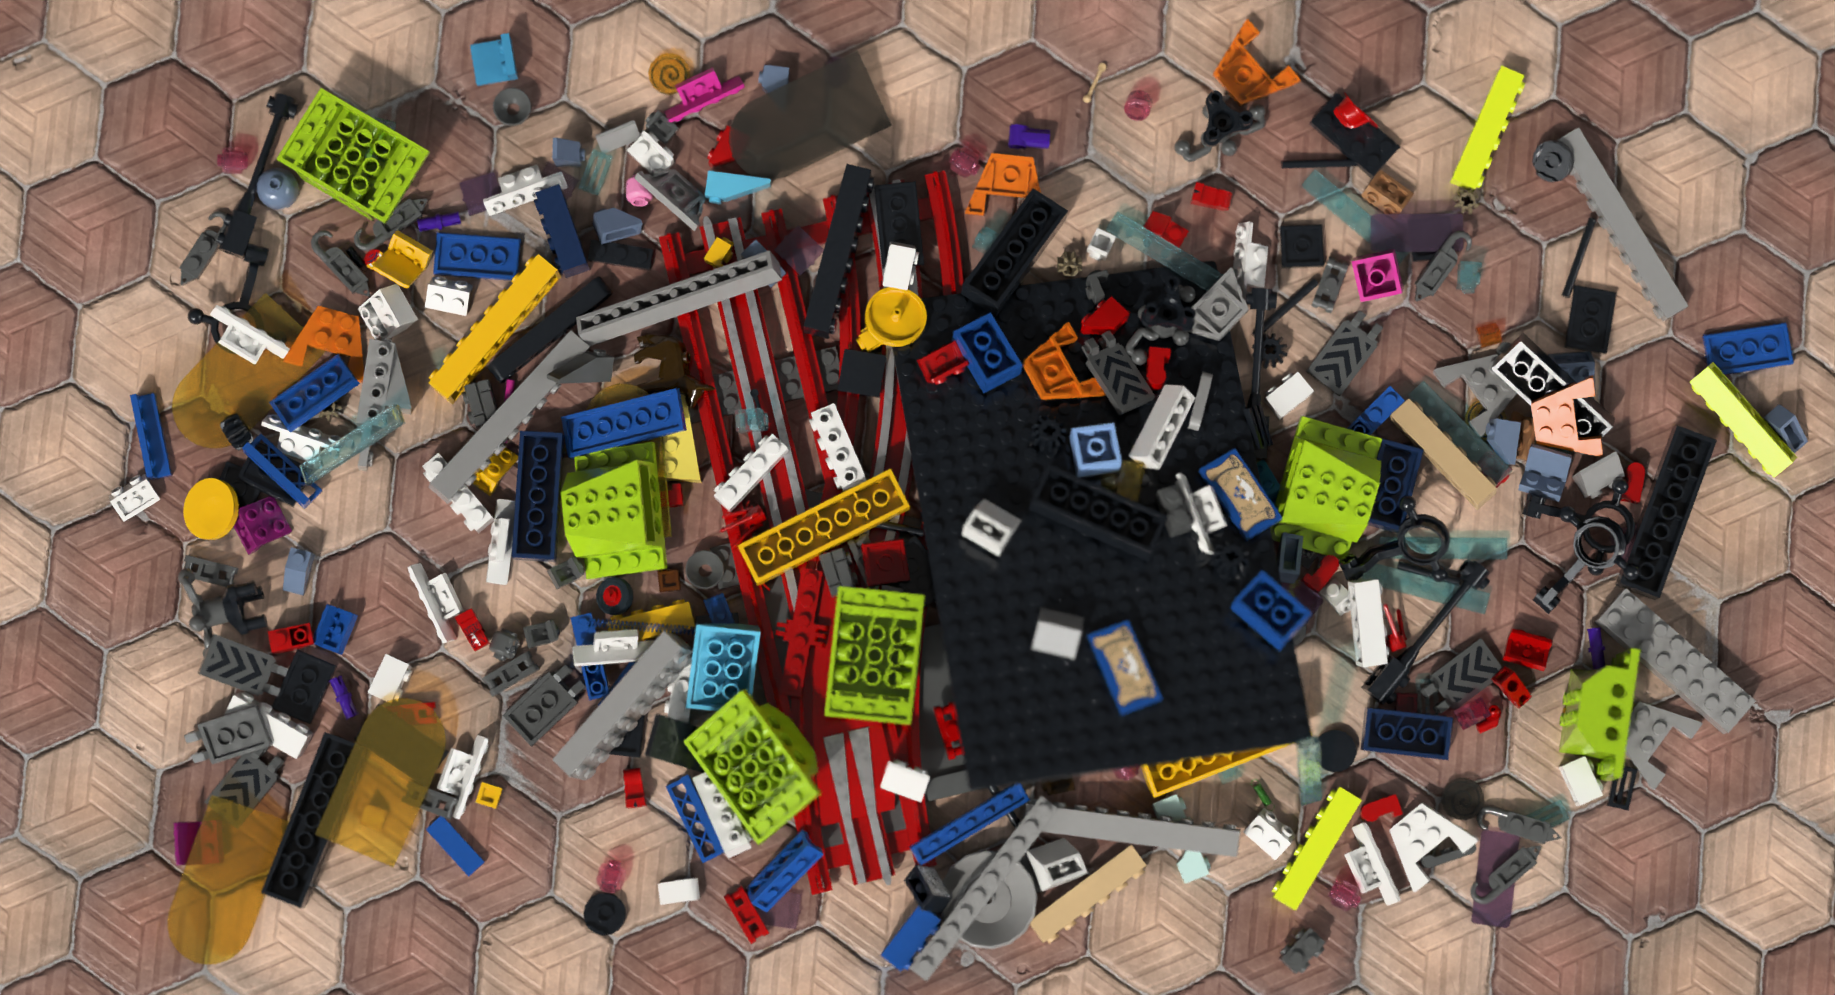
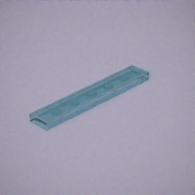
M1314 170L1301 185L1302 188L1379 252L1395 249L1398 265L1410 253L1411 249L1317 170Z
M1119 212L1115 214L1106 229L1107 232L1207 291L1224 275Z
M1424 381L1408 395L1413 402L1417 401L1422 406L1423 412L1428 417L1431 416L1438 423V427L1442 431H1446L1451 436L1452 441L1457 446L1464 449L1467 456L1472 462L1475 461L1481 467L1482 472L1486 476L1494 480L1496 486L1512 472V469Z
M394 403L299 465L305 484L311 485L405 424L400 406Z
M1380 537L1379 545L1398 539L1397 537ZM1405 537L1408 546L1417 553L1431 554L1441 547L1439 537ZM1450 537L1449 548L1440 558L1506 560L1507 538ZM1398 555V556L1391 557V558H1387V559H1405V558H1404L1403 555Z
M1375 564L1368 572L1363 573L1364 576L1362 577V579H1378L1382 588L1446 604L1460 587V585L1445 581L1436 582L1426 576L1380 564ZM1470 588L1455 607L1485 614L1490 593Z
M1314 736L1296 742L1299 800L1301 806L1322 801L1320 743L1318 737Z

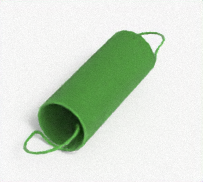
M1259 782L1254 787V790L1264 806H1268L1272 801Z

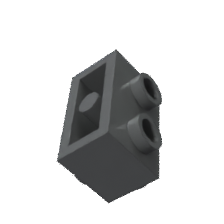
M1302 928L1295 935L1297 940L1292 945L1288 943L1280 951L1282 956L1279 960L1294 974L1298 972L1302 974L1310 966L1308 961L1313 956L1317 958L1325 950L1323 945L1326 942L1311 928L1306 930Z

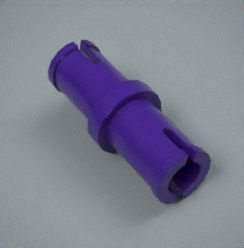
M458 211L443 215L437 213L435 214L436 216L417 219L419 232L436 228L442 230V227L461 224Z
M1601 627L1587 629L1590 644L1588 652H1591L1593 670L1606 666L1603 650L1606 649L1602 643Z
M342 675L329 680L337 697L335 700L337 703L339 702L345 719L347 720L358 715L359 713L351 699L352 693L348 692Z

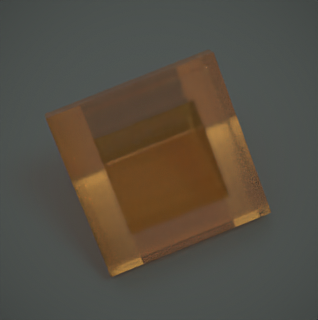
M1496 323L1475 328L1481 348L1502 342L1501 331Z

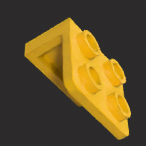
M397 230L392 236L388 249L373 264L372 268L398 285L409 288L426 270L433 250Z

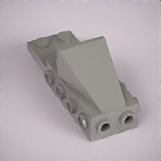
M379 337V340H369L356 420L357 427L364 428L358 461V469L361 471H367L368 466L372 467L374 452H371V445H376L377 431H383V426L387 427L388 411L410 415L412 411L396 345L391 342L392 339Z

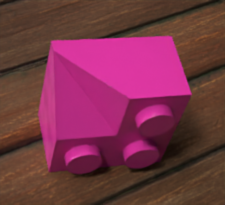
M1395 249L1353 257L1351 262L1360 302L1402 294L1404 288Z

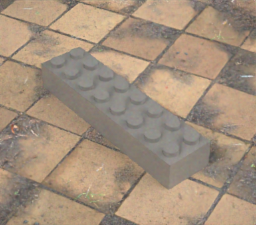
M1627 588L1621 590L1594 621L1626 650L1631 648L1640 649L1639 661L1722 734L1729 733L1756 702L1755 699Z
M663 631L552 760L569 777L585 781L590 779L596 773L595 769L600 763H604L609 758V753L613 748L618 747L623 742V737L626 733L632 731L637 726V721L640 717L651 710L653 702L664 695L666 687L678 679L679 672L691 664L693 649L681 637Z

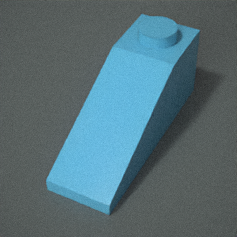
M708 171L705 198L709 199V202L713 204H721L722 201L728 202L770 188L771 179Z

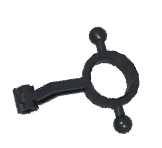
M248 243L243 261L249 262L240 301L225 304L223 307L229 310L242 309L249 312L255 320L256 328L264 330V323L260 313L253 306L249 305V301L257 276L258 265L265 266L269 249ZM193 308L188 312L187 318L190 323L194 325L200 323L210 324L211 333L216 344L221 349L236 354L218 343L221 339L218 331L219 320L205 315L199 308ZM278 330L273 333L265 331L268 336L286 344L287 336L284 332Z
M1617 478L1612 483L1614 491L1612 501L1605 500L1595 503L1587 510L1585 515L1576 513V517L1584 522L1588 518H1592L1598 510L1604 508L1620 512L1625 518L1627 525L1625 534L1627 546L1634 536L1635 522L1632 513L1626 506L1620 504L1622 494L1628 491L1629 484L1626 479ZM1528 493L1522 514L1538 519L1541 518L1542 514L1560 518L1559 512L1561 508L1546 505V498ZM1589 528L1585 530L1583 534L1584 539L1592 548L1597 550L1594 560L1603 561L1605 553L1615 552L1616 544L1611 546L1602 545L1591 536ZM1588 567L1589 573L1594 576H1598L1604 571V569Z
M1406 495L1400 499L1399 505L1403 511L1407 512L1409 518L1405 519L1400 525L1397 535L1398 540L1369 547L1359 558L1356 555L1348 554L1339 560V565L1346 580L1353 581L1363 577V573L1368 572L1380 560L1403 555L1411 563L1421 566L1431 565L1432 579L1436 582H1443L1447 578L1448 573L1446 568L1440 566L1438 561L1449 548L1451 540L1449 530L1442 521L1434 516L1427 514L1417 515L1415 511L1416 500L1412 496ZM1423 527L1430 529L1440 538L1441 547L1431 554L1417 553L1406 543L1405 534L1413 528Z
M1570 506L1561 508L1559 512L1560 519L1567 523L1570 522L1577 528L1573 547L1578 560L1551 589H1548L1546 586L1543 587L1534 597L1533 601L1547 614L1551 613L1561 601L1557 596L1586 565L1592 568L1604 569L1617 564L1623 569L1625 578L1629 580L1637 579L1640 575L1639 567L1632 563L1629 564L1622 558L1626 552L1627 541L1624 531L1619 524L1610 518L1601 516L1588 518L1582 522L1576 517L1574 508ZM1599 526L1610 531L1616 542V549L1612 558L1605 561H1597L1590 558L1584 552L1581 542L1582 535L1587 528Z

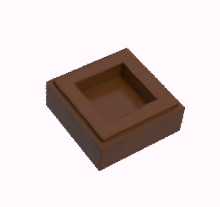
M679 569L657 571L660 593L681 590Z

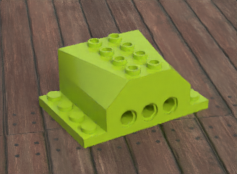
M320 88L278 155L277 160L296 171L305 182L374 222L376 218L386 224L430 152L323 88Z
M1300 416L1280 484V490L1274 504L1282 516V520L1270 527L1272 539L1280 542L1282 533L1303 536V549L1324 555H1333L1338 559L1348 555L1352 542H1358L1368 525L1380 485L1381 461L1377 460L1382 438Z
M655 442L614 447L574 457L576 472L567 473L561 490L565 536L575 557L584 558L586 579L668 569Z
M838 586L825 716L911 725L918 677L925 595Z
M1631 648L1616 654V657L1612 658L1611 666L1595 670L1571 669L1568 692L1564 693L1562 702L1565 705L1566 711L1561 713L1559 725L1562 726L1559 752L1601 759L1600 763L1597 762L1595 775H1598L1600 781L1607 782L1622 778L1640 649Z
M746 689L741 690L683 741L758 845L766 841L821 794V791L811 779L818 773L815 751L788 716L769 704L758 706Z

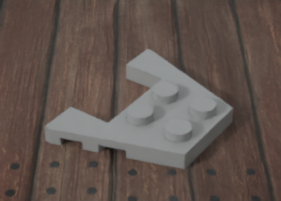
M1498 354L1436 368L1433 371V374L1443 388L1462 377L1486 411L1469 422V425L1479 439L1486 433V426L1489 420L1497 419L1517 395L1491 369L1493 361L1498 357Z
M1637 702L1631 710L1625 754L1631 759L1637 771L1648 783L1647 785L1650 789L1655 790L1665 774L1648 762L1652 754L1672 727L1687 738L1692 739L1703 723L1655 706Z

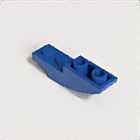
M1389 386L1347 429L1371 435L1405 399Z
M592 613L570 617L577 646L593 645L596 629L593 624ZM590 618L592 619L593 627H591V620H590V623H589V619H590ZM604 664L581 666L589 700L608 696L610 692Z

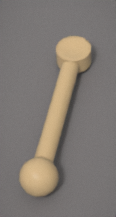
M1104 63L1099 64V71L1089 92L1083 97L1086 103L1091 101V95L1102 72L1106 70Z

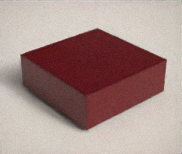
M1396 693L1395 711L1417 713V693Z

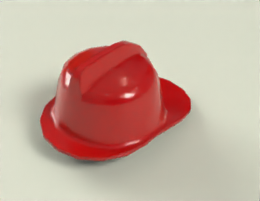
M1343 92L1346 97L1334 109V114L1341 124L1348 128H1357L1369 122L1378 129L1377 124Z

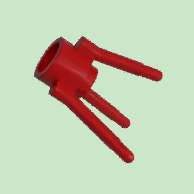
M752 505L746 509L722 516L723 519L745 514L744 518L721 528V533L748 521L750 526L754 524L751 529L732 545V548H736L754 531L762 527L763 521L767 520L759 505L755 507Z
M1384 604L1385 613L1392 630V634L1387 635L1388 640L1385 637V643L1388 648L1390 647L1391 652L1407 646V637L1400 609L1396 610L1399 631H1397L1388 605Z

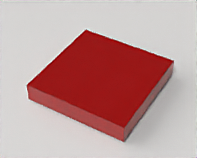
M904 538L861 544L867 587L910 581Z

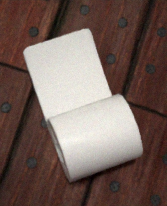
M698 878L658 884L661 905L700 899Z

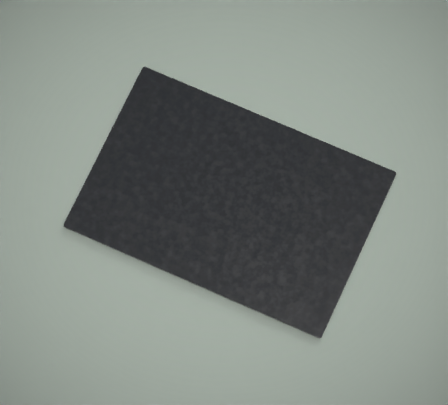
M1207 261L1109 274L1107 281L1100 283L1105 295L1104 300L1107 301L1112 296L1130 313L1128 321L1113 334L1116 343L1122 345L1126 350V345L1139 328L1146 327L1138 317V310L1148 303H1156L1161 294L1163 284L1170 275H1172V279H1174V276H1177L1180 280V285L1183 287L1190 286L1195 290V298L1191 302L1186 303L1180 299L1184 308H1192L1219 280L1216 262ZM1087 277L1018 286L998 315L992 314L1021 363L1039 346L1050 339L1055 332H1058L1063 325L1069 322L1078 339L1076 342L1063 346L1060 349L1079 383L1094 378L1086 365L1088 358L1081 347L1085 345L1087 340L1093 338L1099 346V351L1103 350L1098 341L1102 335L1082 334L1080 332L1082 319L1089 313L1092 315L1097 305L1094 306L1092 299L1089 300L1086 294ZM961 293L920 298L927 312V321L922 334L913 343L901 347H892L969 789L978 790L1310 742L1313 735L1293 637L1279 651L1231 609L1234 600L1261 571H1264L1282 587L1270 527L1246 541L1218 501L1227 526L1208 534L1214 552L1217 551L1216 547L1219 544L1223 546L1224 542L1228 541L1232 545L1233 541L1236 540V546L1244 545L1242 552L1249 553V556L1246 558L1249 560L1248 566H1244L1245 571L1243 573L1238 572L1237 577L1234 578L1231 573H1229L1228 577H1225V571L1217 572L1219 566H1213L1215 559L1212 555L1200 549L1198 539L1200 538L1193 528L1189 532L1170 537L1166 525H1164L1150 559L1146 561L1029 510L1032 499L1049 464L1076 476L1069 439L1071 429L1114 423L1122 462L1119 472L1079 478L1157 512H1160L1155 500L1157 492L1176 485V481H1178L1176 474L1181 473L1187 477L1191 491L1194 493L1208 486L1199 473V469L1233 449L1237 450L1262 487L1251 431L1244 415L1246 406L1230 331L1220 341L1187 332L1189 340L1185 345H1176L1171 336L1168 338L1159 337L1154 341L1142 337L1135 346V349L1141 348L1147 353L1149 347L1170 348L1169 362L1164 363V371L1166 372L1164 386H1184L1195 398L1202 372L1213 374L1199 431L1188 429L1195 402L1194 399L1160 469L1142 468L1129 455L1163 387L1159 390H1152L1155 395L1152 401L1119 415L1106 395L1100 397L1041 400L1023 366L1019 376L985 393L982 392L967 366H965V371L957 375L952 373L946 376L947 380L941 384L927 383L917 359L951 342L955 330L990 312ZM1147 361L1143 365L1135 364L1146 381ZM1047 415L1050 420L1057 417L1056 423L1063 422V429H1067V434L1064 436L1066 438L1065 443L1061 444L1058 450L1053 447L1052 452H1049L1047 447L1041 451V445L1034 446L1033 442L1035 439L1030 437L1031 432H1033L1031 429L1032 425L1037 424L1038 418L1045 420ZM1045 432V434L1048 433L1047 436H1052L1050 432ZM983 499L1021 520L1000 556L962 535L964 525ZM1229 556L1228 560L1232 561L1233 557ZM1041 608L1084 618L1074 659L1032 649ZM1128 620L1162 700L1121 715L1088 640V635Z

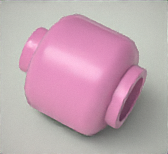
M635 174L626 182V198L632 205L641 207L647 205L652 200L653 194L634 179Z

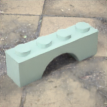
M1177 794L1152 804L1157 819H1159L1160 815L1170 816L1173 821H1181V818H1186L1183 811L1186 809L1183 798H1178ZM1185 850L1183 857L1176 864L1184 884L1208 875V870L1211 869L1207 857L1203 858L1201 852Z

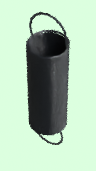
M350 245L346 251L359 268L363 267L365 261Z

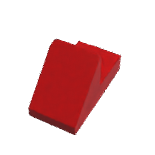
M1152 211L1142 229L1179 250L1189 231L1171 221L1172 217Z

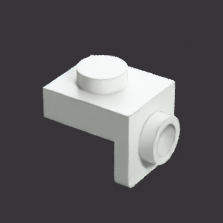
M1097 228L1086 252L1090 253L1089 256L1095 260H1106L1116 236Z
M1334 578L1319 593L1335 608L1337 614L1342 616L1350 611L1349 592Z

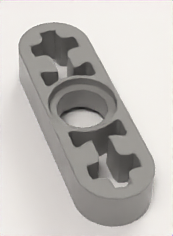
M1202 372L1188 429L1199 431L1213 374Z

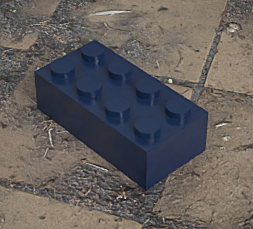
M558 184L535 192L537 199H534V203L539 215L544 216L540 220L546 235L550 234L551 236L547 240L553 255L557 254V258H554L559 273H564L565 277L569 278L589 271L584 251L560 185Z
M1382 439L1377 460L1381 461L1380 485L1368 526L1398 533L1400 525L1407 518V512L1400 508L1399 502L1402 497L1406 495L1412 496L1423 449Z
M1365 707L1360 750L1448 760L1453 718Z

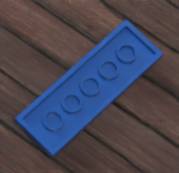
M677 388L561 417L568 458L571 459L687 430L680 389Z

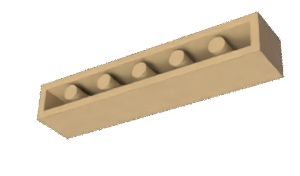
M1410 399L1406 400L1390 415V421L1416 448L1423 449V455L1476 510L1481 508L1496 494L1497 488L1495 487L1496 483L1489 476L1485 477L1481 473V467L1475 461L1471 462L1466 457L1467 453L1462 447H1456L1451 442L1453 439L1446 431L1441 432L1437 427L1438 423L1431 416L1427 417L1423 413L1424 409L1417 401L1413 403Z
M1130 845L1036 915L1031 921L1030 926L1043 943L1048 941L1050 944L1059 937L1057 932L1063 928L1067 931L1076 924L1075 919L1082 915L1084 918L1094 911L1092 906L1097 902L1102 905L1111 898L1109 894L1116 889L1119 892L1128 885L1126 881L1132 876L1134 879H1137L1145 873L1143 868L1147 865L1133 846Z

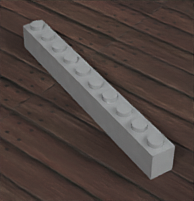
M1578 127L1559 138L1558 141L1565 143L1573 153L1574 165L1569 175L1574 176L1577 181L1576 186L1581 194L1584 193L1588 199L1587 204L1589 208L1598 215L1600 226L1608 231L1611 244L1619 249L1622 262L1630 267L1633 280L1641 285L1644 298L1652 303L1655 316L1658 319L1661 318L1664 322L1688 307L1687 302L1580 128Z
M769 250L576 317L578 335L586 344L592 346L781 281L782 276L779 262Z
M570 330L430 482L429 488L447 504L452 500L456 502L463 494L461 490L464 486H470L477 479L475 474L480 469L484 471L490 465L491 461L489 459L494 454L498 456L506 447L504 443L508 439L513 440L519 433L518 428L522 423L526 425L534 416L531 413L536 408L540 410L548 401L546 397L550 393L554 395L562 386L547 379V374L581 354L588 352L590 346Z
M1042 796L911 965V970L925 981L930 978L1058 811V808Z
M1032 799V802L1026 804L1025 817L1039 799ZM1053 802L1058 811L1042 830V832L1232 857L1238 856L1241 829H1236V825L1224 824L1223 827L1215 826V822L1202 821V824L1193 823V819L1181 818V821H1173L1172 817L1160 815L1159 819L1151 818V814L1138 813V816L1129 815L1130 811L1117 810V813L1108 812V808L1096 807V810H1088L1086 805L1075 804L1074 808L1066 807V803Z

